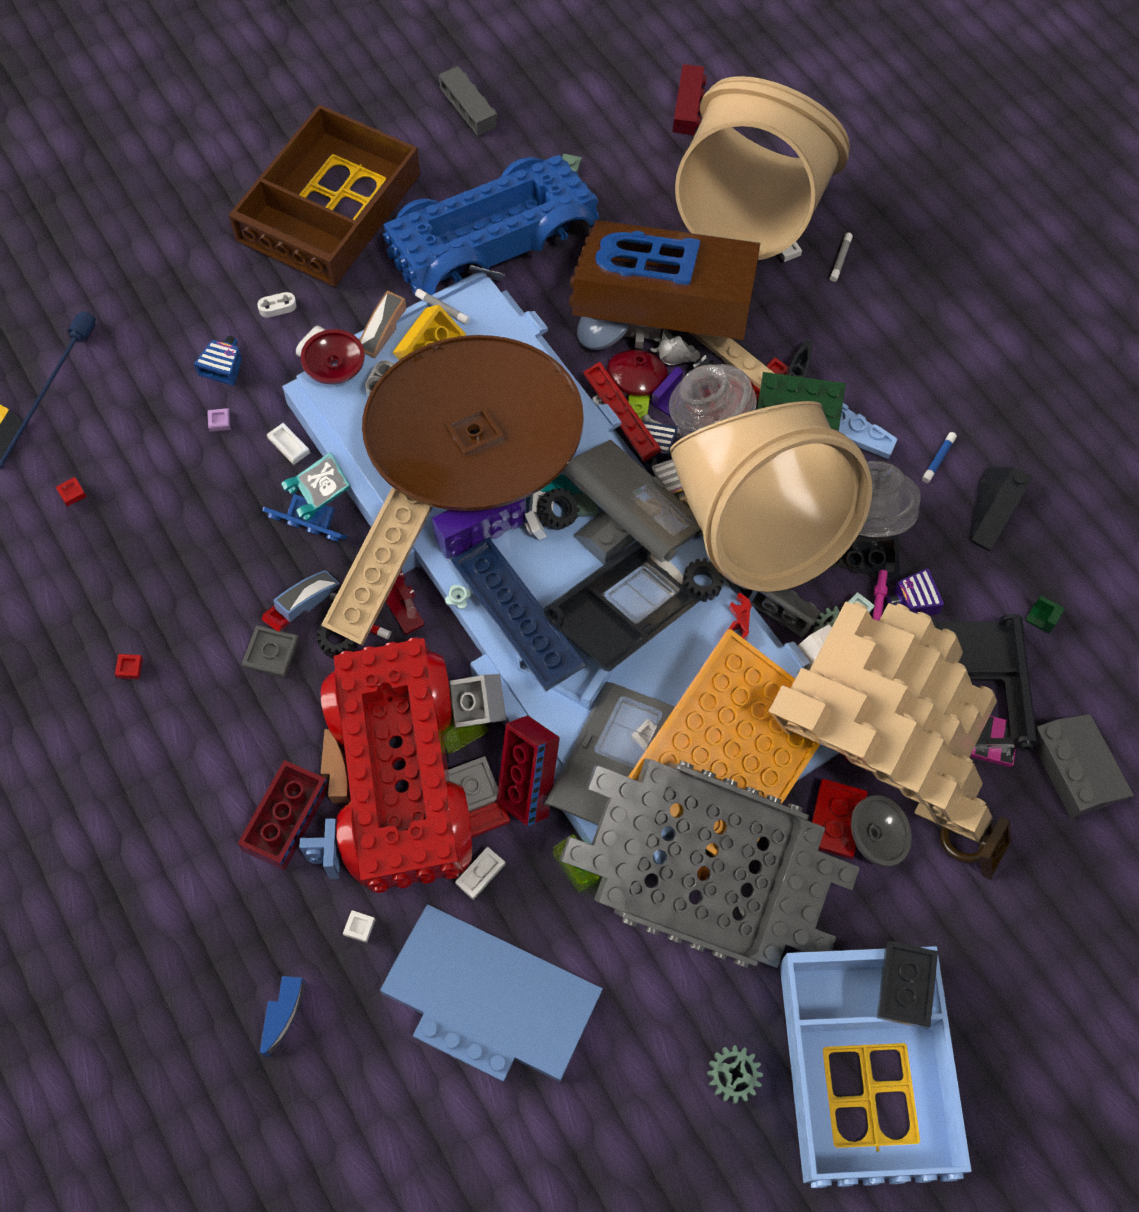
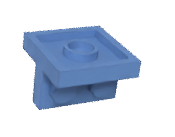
M326 819L325 838H300V849L305 859L310 863H323L329 879H339L340 851L336 837V819Z

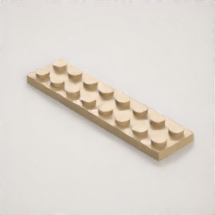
M393 487L391 488L322 626L363 646L433 509L432 506L410 499Z

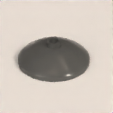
M880 795L869 796L856 805L851 818V831L854 842L862 855L870 862L883 867L893 866L903 861L909 853L912 840L910 824L903 810L891 799Z

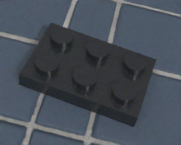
M889 940L885 943L877 1010L878 1019L924 1029L930 1028L938 951Z

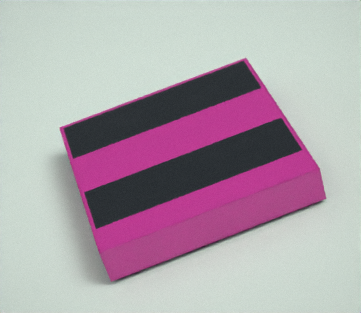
M989 716L979 738H1009L1008 720ZM974 748L970 757L1012 767L1014 765L1016 748Z

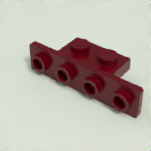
M401 570L386 599V603L404 634L408 635L423 627L424 621L414 606L413 598L416 595L410 585L406 586L404 583L405 576Z

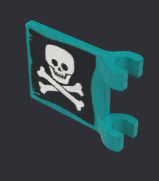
M331 452L296 477L286 479L281 483L284 490L289 491L291 495L299 489L308 504L299 507L296 511L300 518L303 517L305 521L312 519L316 511L351 487Z

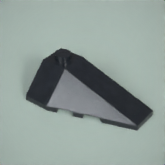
M1015 467L988 468L978 486L979 492L970 542L989 552L991 551L1033 476Z
M898 528L860 532L850 548L831 567H840L851 570V572L868 574L874 578H878L879 570H886L888 572L887 578L900 577Z

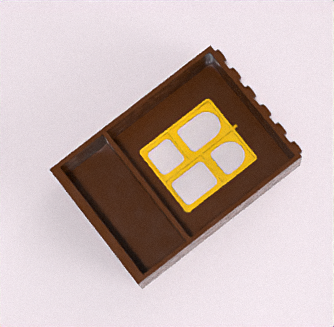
M318 105L228 215L235 240L336 287L420 176L418 148L394 136L385 134L378 129L369 127L362 122L351 119L346 115L335 112L330 108ZM336 165L345 166L349 169L350 175L338 191L334 192L318 184L331 167ZM362 177L372 178L377 183V187L370 197H364L351 191V186ZM312 191L329 197L331 200L324 207L307 199V196ZM343 197H348L363 204L353 219L333 211Z

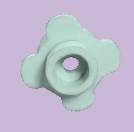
M460 585L451 586L449 596L445 598L446 604L456 605L459 609L466 608V602L471 597V591Z

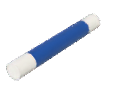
M950 432L922 477L923 482L929 483L957 437L955 433Z

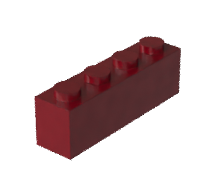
M682 65L673 133L695 135V128H699L701 116L697 115L701 114L700 100L703 99L705 89L702 86H706L707 75H704L703 66Z

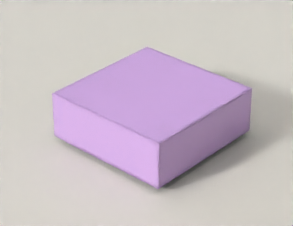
M229 408L208 410V429L210 432L231 430Z

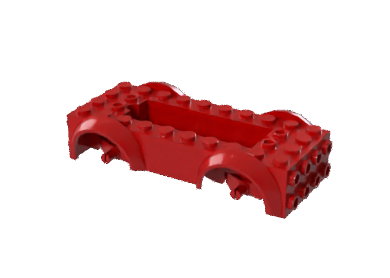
M417 637L411 638L406 642H389L381 647L369 646L361 651H344L340 655H335V670L324 679L321 686V705L331 734L342 747H345L351 802L340 810L337 816L336 837L339 851L347 870L360 884L366 886L374 893H383L388 891V888L395 886L397 888H408L412 886L411 883L416 882L428 884L435 882L436 878L445 877V879L459 877V874L465 872L464 870L472 860V837L464 788L462 785L449 779L443 731L451 724V701L448 675L443 656L430 651L425 639ZM395 736H399L403 740L402 745L396 749L392 748L390 740ZM404 760L406 762L405 767L402 770H395L394 764L396 761ZM400 780H405L409 783L408 790L403 793L397 792L395 788Z

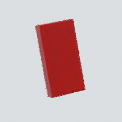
M496 802L469 812L472 838L510 823L507 811Z

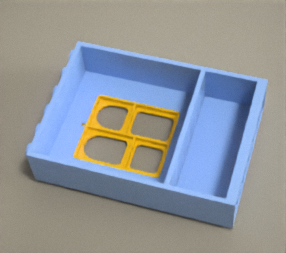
M935 946V947H921V948H926V949H931V950L937 951V946ZM885 949L787 953L780 962L803 1183H811V1188H825L832 1186V1182H837V1187H848L856 1185L858 1181L862 1180L863 1186L879 1185V1183H885L884 1179H889V1184L911 1182V1178L915 1179V1183H926L937 1180V1177H940L941 1182L964 1179L963 1174L971 1172L939 958H937L931 1026L929 1029L877 1018ZM878 1050L899 1051L903 1072L902 1080L875 1081L872 1077L870 1052ZM856 1052L859 1054L863 1095L836 1097L833 1094L829 1065L830 1053ZM903 1092L906 1095L910 1125L907 1135L902 1139H890L880 1130L875 1100L877 1093ZM837 1108H865L868 1131L862 1140L851 1142L840 1135L836 1124L835 1111Z

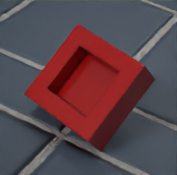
M75 477L56 486L67 507L87 497Z
M275 606L263 613L261 619L278 632L291 623L275 609Z
M118 654L115 670L116 678L140 679L143 657L141 655Z

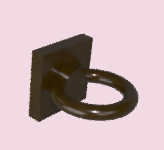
M1000 816L996 826L991 821L987 829L988 833L984 835L979 851L975 853H963L954 848L950 842L951 830L942 826L940 842L945 852L960 862L975 863L980 861L982 876L991 880L1011 843L1010 820Z

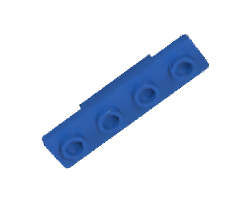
M297 494L293 495L288 513L263 507L262 511L269 513V518L278 521L281 518L287 519V524L298 528H300V525L308 527V532L317 535L320 532L326 533V538L339 542V539H347L348 535L329 529L336 509L331 506L325 505L320 508L309 521H305L303 517L300 518L296 511L299 507L308 504L304 497Z

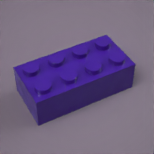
M525 499L487 510H447L432 517L434 537L446 559L456 558L488 537L495 539L510 529H517L526 522Z

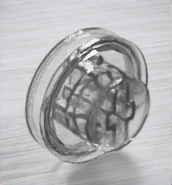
M724 364L703 365L690 371L674 389L669 401V413L675 426L678 427V432L685 437L708 425L754 411L757 403L756 394L748 376L741 369Z
M882 461L867 462L872 478V501L866 521L859 535L884 537L908 530L916 522L919 514L921 494L918 486L893 464Z

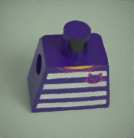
M928 568L897 582L894 588V595L886 597L887 605L888 603L895 606L901 604L916 614L922 612L927 615H936L940 613L944 606V602Z

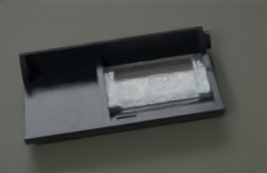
M638 541L544 608L546 619L601 669L608 672L612 671L700 601L666 570L650 558L651 553Z

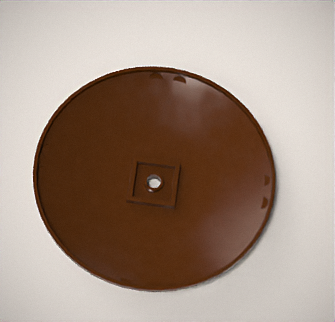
M467 335L452 337L425 345L411 352L382 375L372 389L364 408L362 418L363 441L367 455L379 475L390 486L410 499L447 510L477 511L493 509L515 503L533 495L561 474L575 455L580 444L584 424L583 404L577 386L569 373L554 358L542 350L527 343L500 336ZM471 430H478V431H480V432L477 433V434H471V433H469Z

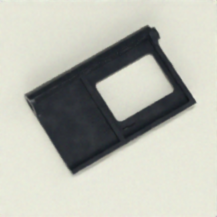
M1008 614L1002 616L998 622H939L936 619H932L935 628L939 630L948 629L956 634L963 651L958 663L966 667L965 669L971 681L999 680L1004 683L1010 737L979 738L974 748H1019L1020 751L1032 750L1037 745V735L1022 616Z

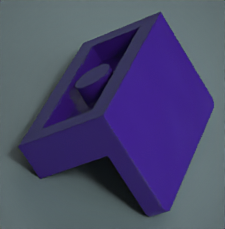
M678 367L669 374L652 394L651 405L669 417H672L694 392V387L682 380L683 370Z

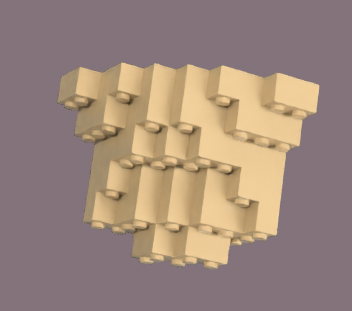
M845 602L811 669L808 671L801 668L791 688L781 686L769 709L770 714L786 734L791 735L794 732L846 755L851 763L873 772L878 780L898 788L903 796L919 802L914 812L916 815L981 843L993 818L988 807L985 806L986 802L977 798L983 783L975 765L972 763L973 760L969 757L997 702L995 694L985 686H980L979 688L972 685L968 672L965 669L966 667L958 663L963 651L956 634L948 629L939 630L935 628L929 615L922 612L916 614L904 605L897 604L895 606L888 603L880 620L877 621L872 619L867 607L863 604Z

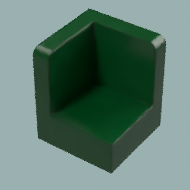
M1040 596L1025 621L1049 634L1056 626L1065 608Z

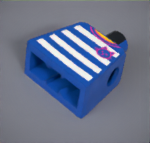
M227 336L224 343L216 340L210 341L194 363L198 376L234 386L242 362L240 350L236 346L238 343L237 339Z

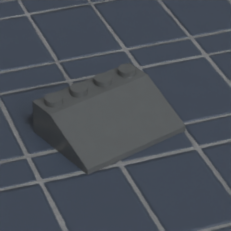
M1091 714L1059 719L1036 727L1037 745L1034 748L1071 819L1134 796Z

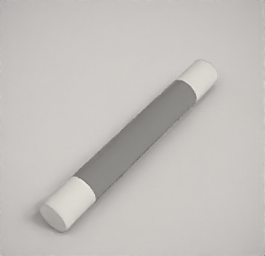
M846 233L830 276V280L833 282L838 280L853 237L851 233Z
M421 289L416 291L415 296L432 306L440 304L450 316L465 325L470 321V317Z

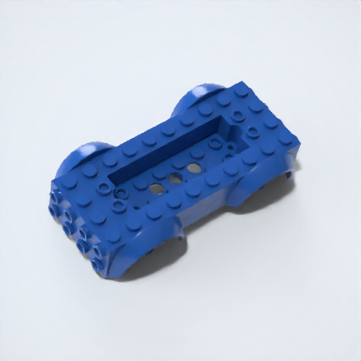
M560 155L553 156L547 160L526 157L511 163L504 170L500 178L441 202L425 198L411 201L398 212L394 220L383 224L385 229L383 237L389 247L386 249L390 260H394L397 270L402 271L403 278L406 283H410L414 295L418 289L433 295L436 292V286L439 281L447 278H452L454 283L461 281L462 277L459 273L464 272L467 263L470 265L476 263L481 265L483 269L489 270L491 266L527 251L543 250L546 239L552 235H559L561 240H564V238L566 240L568 233L565 230L569 229L572 220L577 222L583 219L589 223L590 227H593L595 220H599L596 207L598 199L595 193H591L588 189L587 184L580 180L577 172L573 171L569 163L564 161Z

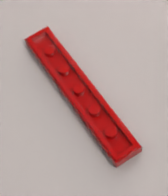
M601 362L583 372L584 377L602 403L608 404L620 419V429L642 461L645 462L660 453V446Z

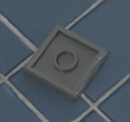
M256 625L241 664L242 668L286 678L300 639L299 635L283 631L278 632L274 629Z

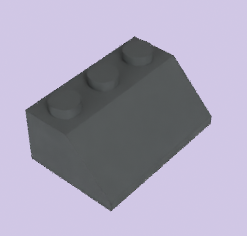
M629 497L649 516L654 517V512L641 500ZM604 510L574 534V537L603 565L636 540Z
M791 589L770 592L753 590L749 597L751 606L800 638L804 637L820 613V610L813 603L804 601Z

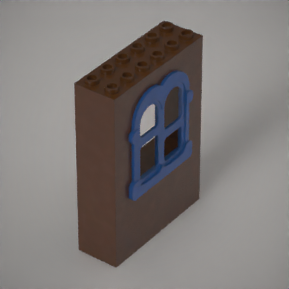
M595 220L594 226L590 227L589 235L586 237L585 246H583L581 256L578 259V266H575L574 276L571 277L570 289H573V294L570 295L569 307H572L573 316L744 340L761 243ZM611 260L637 264L635 268H626L614 265ZM645 265L680 270L678 274L647 271L644 267Z

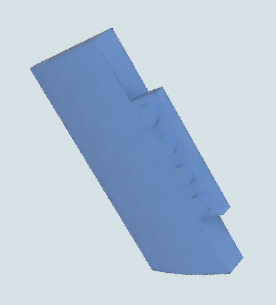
M427 904L380 991L383 995L423 1014L413 1034V1038L502 1082L505 1081L514 1060L561 1082L603 988Z

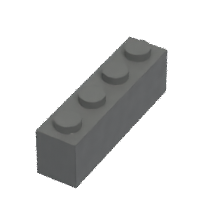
M457 66L439 74L440 89L477 136L497 127L496 119L498 116L496 110L489 106L485 96L478 92L477 86L471 83L466 72H463Z

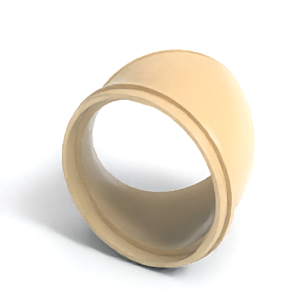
M740 76L722 79L705 93L701 101L700 112L703 119L681 160L676 175V202L681 218L691 233L759 242L761 244L758 260L773 257L788 249L803 234L831 177L840 173L847 164L850 150L849 138L844 127L834 115L813 99L792 88L754 77ZM746 126L768 131L789 144L800 158L788 157L768 150L747 139L733 127Z
M801 401L785 403L736 415L690 433L678 440L670 448L682 489L692 513L703 532L705 549L711 563L726 579L746 589L764 592L786 590L817 577L839 560L850 548L860 533L869 513L872 501V478L867 461L860 448L850 438L837 430L831 429L822 405L818 402Z

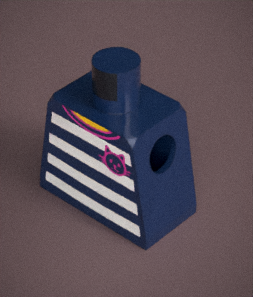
M642 421L661 448L660 453L645 461V469L653 471V465L669 460L671 455L670 448L676 442L678 427Z

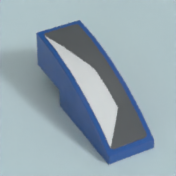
M282 976L278 1002L268 1001L260 1053L264 1057H269L279 1046L297 1015L306 983L303 978Z

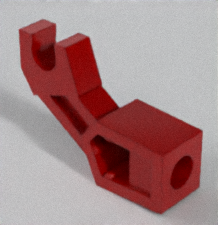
M739 593L736 600L741 605H735L733 602L729 605V609L736 618V621H733L728 629L733 631L739 630V633L742 635L741 637L747 640L752 606L750 600Z

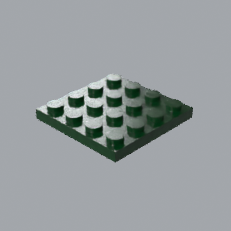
M763 372L757 409L792 402H818L822 405L831 429L839 431L846 383Z

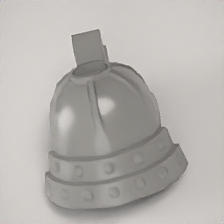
M663 329L662 339L654 338V341L659 343V347L650 349L660 356L663 363L668 365L696 362L701 358L700 353L692 345L688 346L680 336L674 338L666 329Z

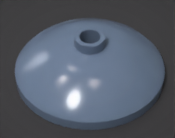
M581 317L577 328V336L580 343L587 349L601 350L610 347L620 340L630 324Z

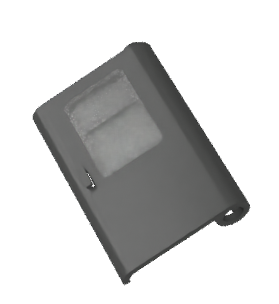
M608 440L573 458L562 471V474L661 563L665 560L669 562L676 555L677 552L675 550L702 532L692 511L667 490L665 484L660 479L649 474L612 440Z
M605 682L544 805L553 806L599 825L609 797L586 789L594 765L628 777L675 707L615 683Z

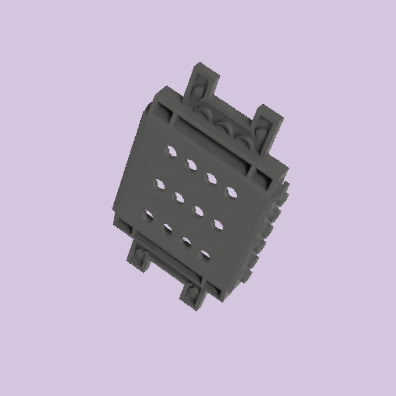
M645 758L637 781L594 765L586 789L609 798L592 844L590 845L568 836L560 861L602 876L594 900L615 908L614 913L623 917V923L634 927L637 926V923L646 926L645 931L659 935L660 931L667 933V938L677 943H682V940L691 942L690 947L704 952L705 948L713 950L712 955L726 960L727 956L735 958L734 963L748 968L749 964L757 966L758 961L778 968L785 944L805 952L832 951L836 937L815 928L830 884L834 883L852 890L860 867L818 851L825 827L807 821L809 815L802 813V807L791 803L788 804V807L780 804L781 799L771 795H767L766 798L759 796L760 791L746 786L745 790L737 787L738 782L727 778L720 781L715 779V773L702 769L701 773L693 770L694 765L681 760L679 764L668 762L667 765ZM675 803H679L682 806V814L679 817H673L670 814V807ZM718 820L724 821L726 829L722 834H717L714 831V824ZM667 826L672 827L674 830V836L669 841H665L661 835L662 830ZM760 837H766L769 842L767 849L763 851L757 847V840ZM710 843H714L718 848V852L714 857H708L705 852L706 846ZM657 850H663L666 855L665 861L661 864H656L653 860V855ZM752 860H758L761 865L759 872L755 874L749 871V863ZM706 866L709 869V877L701 881L697 877V871L700 867ZM650 873H654L657 876V883L654 887L649 888L645 885V877ZM744 883L752 885L753 890L748 897H744L740 891ZM693 890H698L701 893V899L696 904H692L689 901V894ZM737 906H741L744 909V916L740 920H735L732 915L733 909Z

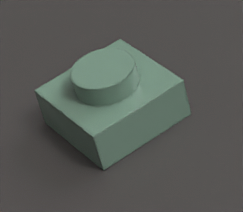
M563 153L562 158L564 161H567L570 168L578 174L582 157Z

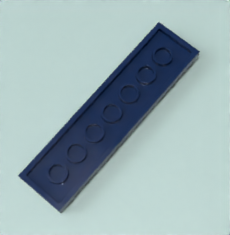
M489 537L451 560L455 569L545 692L586 667L584 661L565 636L546 619L543 607Z

